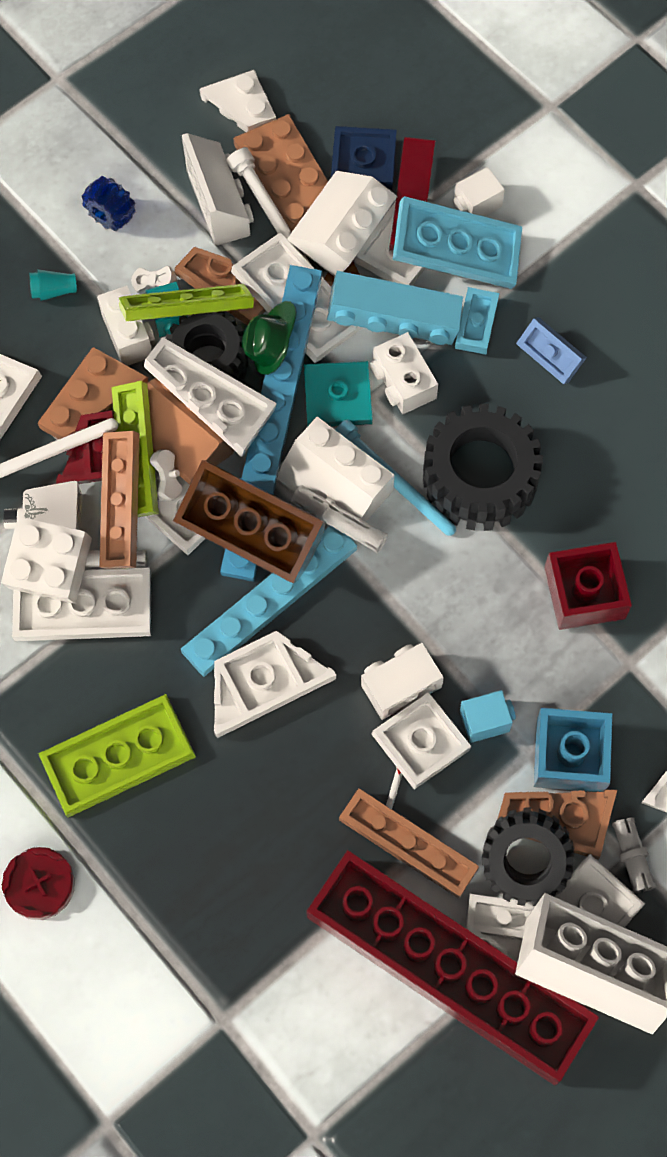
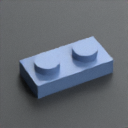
M539 317L532 320L516 343L563 384L570 382L587 358Z

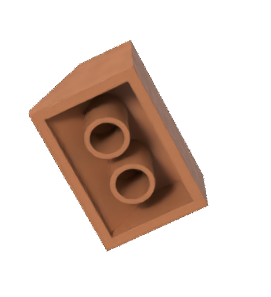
M157 378L147 383L153 453L158 450L171 451L175 455L174 469L179 470V476L191 484L202 460L217 466L233 455L234 449Z

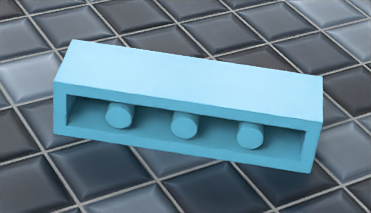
M337 271L331 288L327 320L342 326L353 325L367 328L372 332H388L398 335L408 332L411 338L428 340L437 345H452L460 328L463 296Z

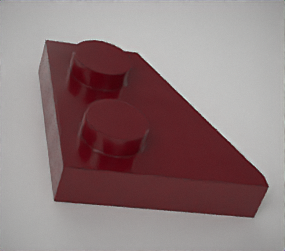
M114 411L81 415L75 431H81L110 418L114 419ZM103 436L67 450L66 455L69 458L62 475L58 474L56 484L70 481H78V484L102 481Z

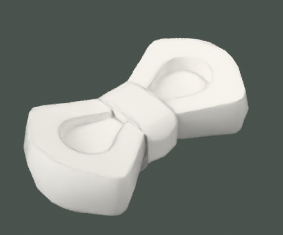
M165 266L159 271L151 272L138 268L132 275L131 283L138 294H143L150 288L176 282L177 276L170 266Z
M158 450L150 458V463L159 472L161 480L157 495L164 500H173L182 491V486L176 479L180 472L174 469L175 455L168 450Z

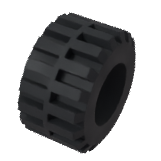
M223 311L216 314L212 312L192 314L190 317L183 315L178 318L179 325L172 324L170 327L171 334L166 335L167 340L191 354L204 346L218 347L224 351L219 358L206 363L239 382V378H245L248 356L244 353L242 347L244 331L241 325H236V319L232 316L226 319L225 312Z
M531 807L523 808L521 812H517L514 809L509 811L506 817L503 818L501 816L497 819L493 828L491 827L487 833L482 854L484 876L486 880L490 879L493 891L495 893L498 891L502 892V899L508 902L512 898L518 900L517 905L525 906L526 902H533V906H536L544 893L556 897L558 891L562 893L567 886L568 879H571L574 865L573 841L570 840L567 828L565 826L562 827L560 820L554 815L552 818L547 816V811L539 809L538 812L531 811ZM522 838L536 839L549 850L550 862L539 873H520L507 860L506 855L509 845Z

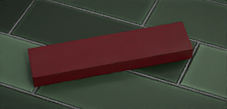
M404 137L389 251H394L400 200L405 196L428 202L435 140Z

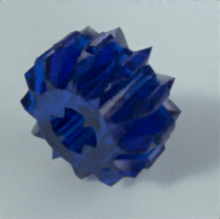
M104 176L99 177L90 183L82 194V205L88 210V216H92L95 222L102 224L105 229L110 228L113 231H117L125 224L127 225L136 212L134 207L136 203L130 198V192L126 191L122 184H117L111 177L109 179Z

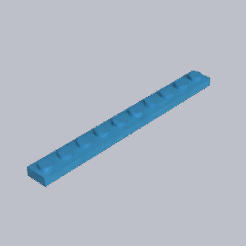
M290 265L282 302L290 301L295 305L297 313L295 324L282 365L274 373L265 375L261 395L274 401L277 405L275 411L249 446L242 474L243 480L274 495L322 280V270ZM225 549L220 573L221 576L254 582L258 565Z

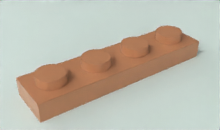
M135 431L103 433L99 567L104 569L136 568L140 433Z
M361 789L356 791L339 817V821L458 899H460L479 869L478 865Z

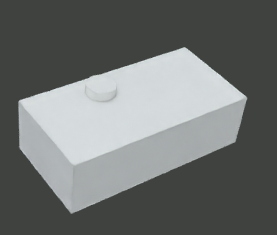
M544 893L527 918L515 974L653 1035L667 1018V946Z

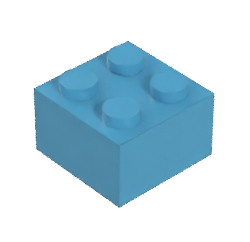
M541 708L536 723L534 787L604 792L610 784L612 713Z

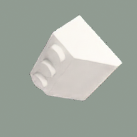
M189 133L183 134L182 141L187 172L214 245L218 246L250 236L249 223L254 222L249 204L243 205L241 197H244L241 182L239 178H233L231 173L233 171L227 163V158L230 154L224 155L219 142Z
M336 171L287 240L335 277L337 271L343 272L351 264L397 196L371 176Z
M316 417L295 440L279 469L277 481L292 493H295L297 488L303 485L325 499L331 498L335 501V505L366 522L394 491L395 475L319 417Z

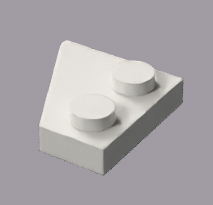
M254 70L200 88V96L203 101L207 102L209 100L219 108L223 116L235 121L237 126L245 132L276 120V116Z
M470 894L465 928L518 963L526 921L535 907L533 903L526 902L525 906L517 905V900H510L508 902L502 898Z

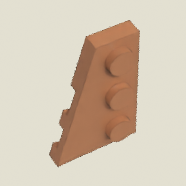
M197 247L191 249L177 264L174 271L176 276L195 289L242 284L231 273L232 266L234 265L231 259ZM254 298V308L229 310L227 312L248 326L253 317L263 314L266 310Z
M92 347L38 421V426L41 430L57 439L76 433L75 429L81 415L104 412L113 406L111 387L137 381L148 383V378Z
M584 790L571 791V793H549L548 791L505 793L498 819L501 816L503 818L506 817L508 812L514 809L517 812H521L523 808L531 807V811L538 812L539 809L547 811V816L552 818L554 815L560 820V825L562 827L565 826L569 831L570 840L573 841L574 853L586 857L591 854L596 860H599L617 790H604V792H585ZM526 838V839H529V840H532V841H536V842L541 843L540 841H538V840H536V839Z

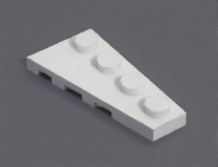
M162 337L145 359L144 367L241 457L275 411L277 403Z

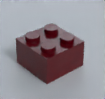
M616 542L550 552L548 554L544 568L559 630L626 619L632 604Z

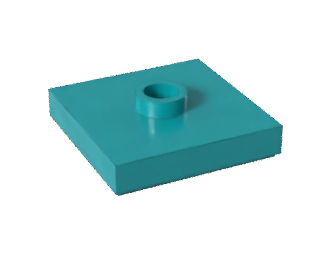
M368 361L304 365L307 427L316 417H319L331 427L339 426L347 419L354 425H371L373 423Z

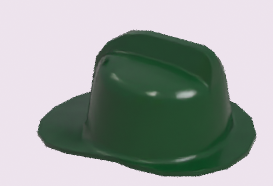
M290 301L277 304L269 314H259L253 317L244 332L242 339L244 353L254 361L256 370L261 374L269 375L274 373L282 365L286 357L289 339L297 314L295 305Z

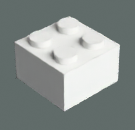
M18 516L1 584L12 590L76 604L92 537L82 530Z

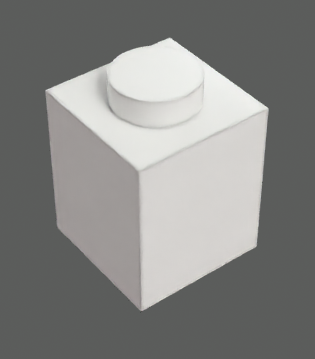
M486 167L456 183L453 203L456 210L484 217L502 207L505 189L490 169Z

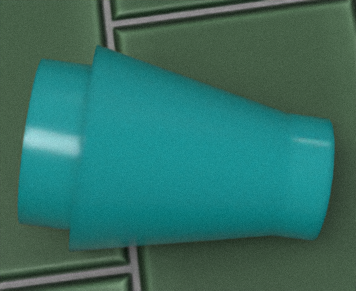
M37 269L36 273H30L32 299L40 298V301L68 293H76L75 273L67 274Z

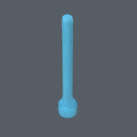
M350 420L343 421L335 429L395 475L394 488L445 535L452 536L455 534L456 526L360 439L361 435L358 433V428Z

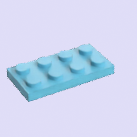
M404 196L399 204L392 260L512 289L517 283L523 226Z

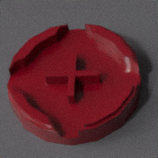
M33 847L27 849L19 856L16 855L9 862L3 873L2 890L6 902L14 912L27 919L44 920L56 916L68 905L74 894L75 877L71 865L60 853L50 848Z

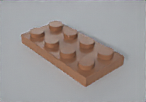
M288 114L234 137V145L237 150L248 147L255 159L253 162L255 165L254 171L292 232L326 186L328 180Z

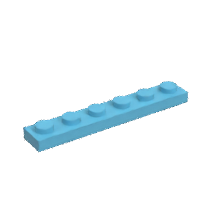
M330 525L324 530L321 541L310 563L296 583H291L272 573L181 648L182 654L205 677L214 669L216 660L240 648L357 551V544L349 536Z

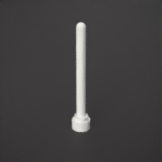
M248 147L238 149L227 158V163L234 173L237 172L239 176L244 177L277 233L281 232L287 239L292 232L254 171L255 165L253 162L255 159ZM294 246V248H295V249L308 261V263L311 265V263L309 262V260H308V258L306 257V255H305L302 251H300L297 247Z
M113 418L107 419L0 464V478L103 436V433L114 432L118 428V422Z

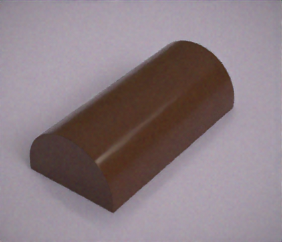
M206 460L201 461L173 519V522L291 583H296L304 573L321 541L326 526L325 521Z

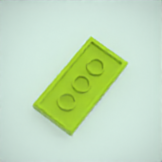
M166 694L38 753L67 818L196 757Z

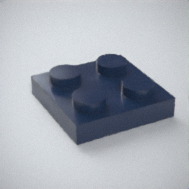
M335 126L331 177L336 171L371 176L387 189H393L397 130Z

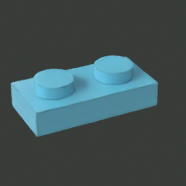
M468 287L455 349L487 354L499 293Z

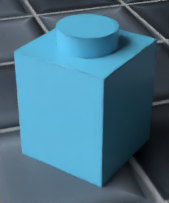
M502 690L461 702L460 714L470 743L510 732L512 720L516 719L513 704L510 699L505 700Z

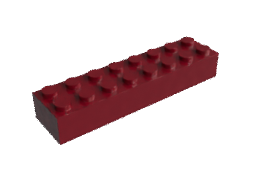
M348 850L307 909V918L554 1086L562 1080L599 1016L573 999L516 975V961Z

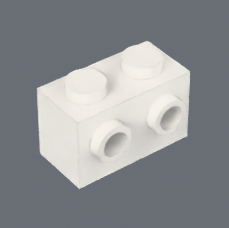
M124 286L98 295L97 299L102 317L121 363L129 366L148 357L152 351L150 341L155 340L149 322L143 323L142 320L125 321L119 309V297L130 296L131 293L128 286Z
M408 332L373 348V361L370 362L372 372L377 380H383L387 387L385 392L392 406L397 405L402 415L437 399L438 383Z
M423 643L415 647L411 644L406 645L394 654L395 657L385 663L377 661L364 670L365 674L361 676V686L381 720L404 709L429 692L431 694L442 688L444 677Z

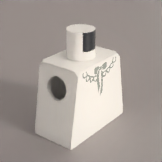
M78 481L25 490L23 493V508L4 509L5 529H15L19 516L81 530L82 493Z

